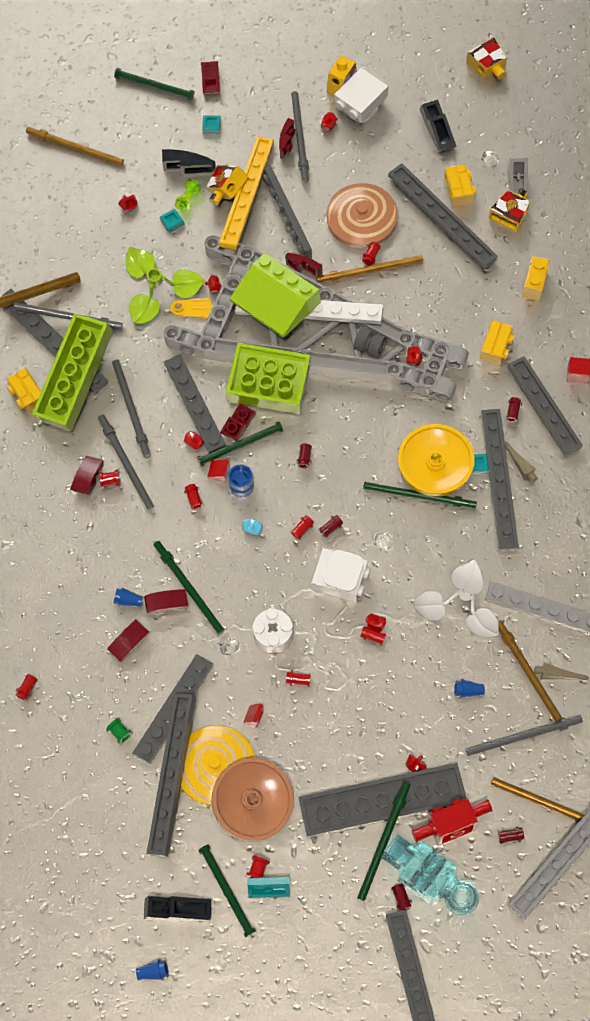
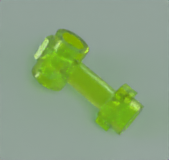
M191 179L187 180L184 186L187 190L181 198L177 196L175 199V206L180 210L187 208L189 205L188 199L193 193L198 195L202 188L199 182L194 179L193 181Z

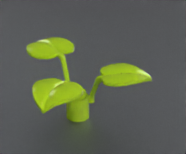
M129 247L127 251L126 268L130 276L140 279L146 275L150 284L148 297L144 294H138L129 303V311L135 324L148 323L158 315L160 304L157 300L151 298L153 287L159 286L162 281L174 286V293L184 299L193 297L205 283L202 276L190 270L176 271L173 274L174 282H171L165 276H162L158 268H155V258L151 253Z

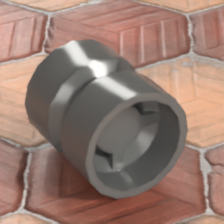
M362 326L357 333L353 348L363 353L367 351L368 355L379 358L385 348L387 336L378 332L373 334V330Z

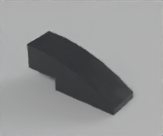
M438 99L422 104L420 107L422 117L439 152L457 147L448 120L442 112Z
M162 149L164 171L181 170V176L213 174L216 168V162L206 156L184 150Z
M148 896L144 901L143 920L210 921L211 899Z

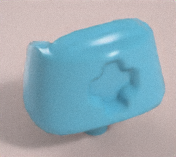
M245 519L242 523V530L258 536L262 531V524L255 519Z

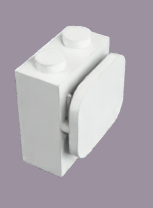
M360 68L334 94V105L357 123H365L378 111L379 105L388 97V86Z
M323 548L311 582L312 590L357 602L358 596L362 597L364 592L363 580H367L370 573L368 561L363 560L359 555L346 551H332Z

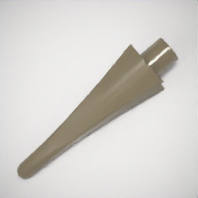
M505 442V447L517 465L524 481L529 479L532 483L538 479L534 473L536 468L520 456L508 442Z
M544 663L542 667H534V673L541 675V679H589L586 675L570 672Z

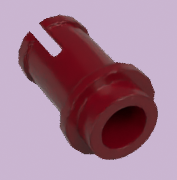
M511 397L507 402L509 407L506 420L517 422L522 403L520 398Z
M303 443L300 445L299 458L296 460L299 468L307 469L311 465L310 454L312 446L310 444Z
M338 515L331 516V519L318 528L321 534L323 533V537L327 538L337 528H342L343 521Z
M516 826V829L498 831L500 844L514 841L520 843L521 840H525L523 828Z
M401 883L392 887L391 890L398 904L396 906L397 909H400V911L411 909L412 900H409L404 884Z

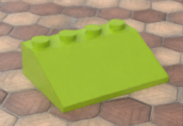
M266 253L251 265L229 298L232 303L283 338L321 303L320 292L317 287Z
M237 343L226 389L227 402L300 415L311 355Z

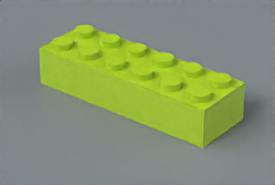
M74 313L32 412V415L38 421L72 432L113 334V330L108 323Z

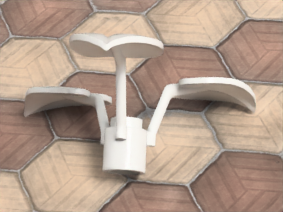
M475 559L458 566L453 571L451 576L452 582L460 590H457L447 601L443 602L442 595L435 591L424 592L414 600V608L423 617L436 621L445 616V605H448L457 596H460L464 601H471L470 611L472 614L466 618V625L471 632L481 637H494L499 634L498 618L493 611L487 608H479L476 612L474 610V602L476 600L474 595L481 592L484 586L483 574Z

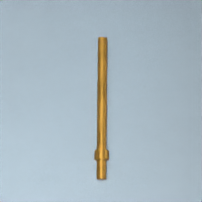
M26 128L27 134L36 136L39 140H47L120 166L124 163V159L57 137L43 129Z
M417 255L340 272L335 270L331 271L330 274L316 276L318 283L336 282L342 278L423 262V256Z
M502 620L498 621L499 632L502 635L501 639L504 644L509 646L555 722H560L563 719L515 643V637L512 632L507 630Z
M495 777L491 785L579 822L585 816L582 813Z

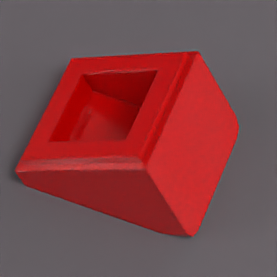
M227 459L212 460L207 478L226 482L230 461Z
M263 704L250 705L243 723L257 728L264 712Z

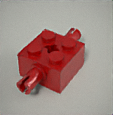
M457 799L449 807L443 808V806L433 809L432 814L429 816L428 824L413 829L411 832L416 842L433 835L437 846H440L476 831L477 817L493 810L488 799L471 806L468 799L464 801Z

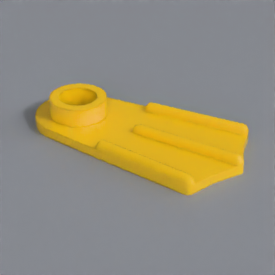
M210 298L175 301L171 304L170 309L172 314L176 316L208 319L213 306ZM178 305L182 306L180 309L175 308Z

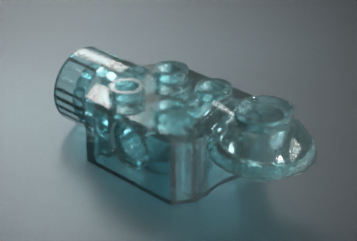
M397 835L382 855L383 860L399 871L398 881L431 906L439 903L444 898L446 906L457 915H467L476 909L479 903L477 889L467 881L456 879L457 867L426 844L420 843L414 846L400 835ZM464 892L468 899L460 901L457 899L456 894Z

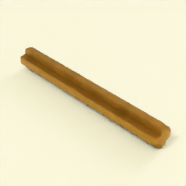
M74 272L0 297V308L80 282V275L78 272Z

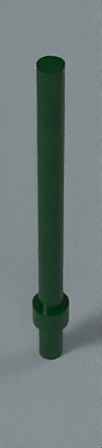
M364 482L363 485L365 490L450 504L456 508L467 507L476 509L477 501L462 499L460 496H428L415 490Z
M156 541L153 546L161 555L160 559L169 566L218 635H221L225 631L175 563L170 551H167L160 541Z
M403 782L398 796L394 798L392 803L394 805L358 894L357 899L365 901L400 811L404 809L407 802L405 799L411 785Z

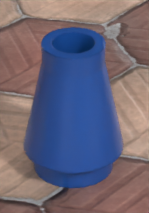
M123 587L122 589L117 588L113 603L118 604V606L141 607L143 596L137 595Z
M461 679L456 681L454 685L455 697L460 699L484 696L485 693L484 684Z
M158 959L136 968L138 981H163L164 978L169 976L167 962Z

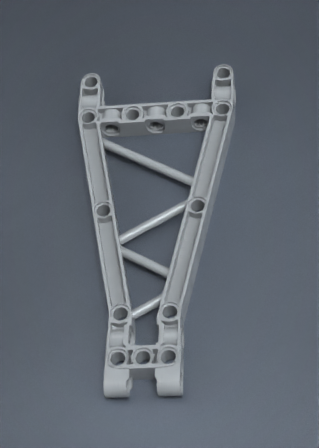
M215 235L208 236L205 239L206 255L219 262L231 265L202 332L199 333L175 325H170L164 330L165 343L169 348L202 359L233 363L237 343L311 355L308 369L309 374L391 384L442 402H450L456 389L454 382L448 380L447 377H443L445 369H463L469 355L465 348L408 331L382 317L381 324L344 322L349 326L352 346L357 336V329L360 330L362 326L373 330V334L378 332L387 336L386 345L393 349L380 359L362 357L361 351L354 348V356L306 350L307 347L341 322L330 321L295 348L279 346L277 333L270 328L268 330L271 345L222 338L223 333H226L236 306L229 298L251 265L263 253L239 243L237 250L219 247L221 237ZM284 265L317 287L321 300L327 298L328 300L324 301L356 303ZM419 346L422 359L426 360L424 368L420 369L389 360L400 352L407 355L408 348ZM436 367L438 370H432L431 368ZM425 383H431L432 385L426 386Z

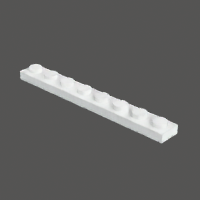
M321 300V303L304 319L381 324L384 308L382 304ZM236 305V314L250 315Z

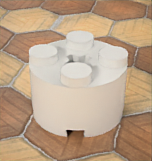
M269 608L256 617L253 624V634L258 648L265 653L271 654L281 653L291 645L293 626L291 619L286 613L275 608Z

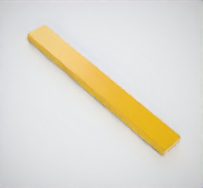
M256 137L244 171L249 177L236 193L219 241V247L237 250L264 173V167L267 165L274 145L273 139Z

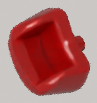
M327 112L323 116L320 124L323 130L329 131L337 121L335 114Z
M133 194L129 197L123 195V198L118 202V205L124 211H131L138 204Z
M211 275L208 282H205L210 292H219L222 287L218 276Z
M412 346L408 348L406 362L412 366H418L422 361V353L419 346Z
M191 431L186 433L184 437L186 444L195 450L202 447L203 440L198 434Z
M369 614L365 619L366 626H370V629L378 632L383 631L386 625V618L375 614Z
M409 754L405 763L409 770L416 772L427 768V764L421 761L422 755L415 758L413 754Z

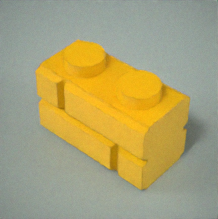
M465 164L457 165L456 167H446L444 178L452 206L472 204L474 196H476V188L470 182L472 181L471 171H467Z
M535 256L531 258L523 290V298L540 301L550 260Z
M494 320L491 321L481 349V360L496 365H501L503 359L507 360L509 354L507 346L508 344L512 345L515 336L512 333L513 327L511 325L502 324Z
M23 368L7 378L9 385L6 387L11 396L15 395L17 397L15 401L20 410L24 409L29 414L33 412L41 390L27 369Z

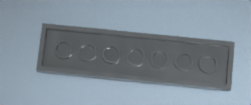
M458 763L300 796L298 799L306 836L311 838L388 821L394 806L392 803L395 796H398L403 782L411 786L405 799L407 802L404 809H401L398 819L431 812L440 806H443V808L449 807L457 799L464 801L467 798Z

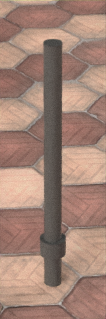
M293 91L291 97L299 154L298 168L301 171L302 182L309 181V163L306 160L298 92Z
M14 302L13 306L15 310L71 320L74 313ZM86 316L108 323L113 329L122 330L123 323L111 321L105 317L100 319Z
M116 359L112 361L136 433L135 438L137 444L141 447L143 456L147 458L151 456L147 445L148 439L146 434L143 433L120 362Z
M100 415L98 420L103 427L105 437L109 438L147 510L153 509L154 505L115 435L116 431L108 423L105 415Z
M581 715L568 719L564 717L558 723L554 722L465 748L466 755H474L556 730L563 731L568 729L569 726L583 723Z

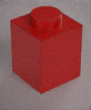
M570 357L567 382L589 384L590 359Z

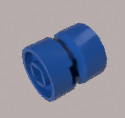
M242 464L232 467L228 473L230 491L236 497H247L254 489L252 471L248 466Z

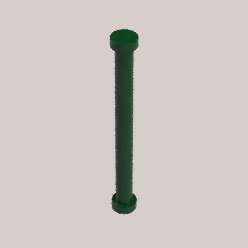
M116 68L114 78L117 79L123 78L186 97L190 101L194 98V90H184L121 71L120 68Z
M279 421L275 422V425L202 457L197 456L198 463L203 467L209 461L278 431L281 433L283 432L282 425Z
M205 845L198 852L204 856L245 932V938H249L256 933V930L251 927L210 852V846Z

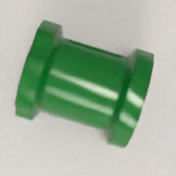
M116 718L106 728L108 733L111 732L116 737L119 745L125 743L133 734L131 730H127L121 723L120 718Z

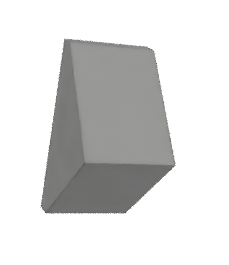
M528 158L509 159V191L515 194L519 189H524L525 191L528 189Z

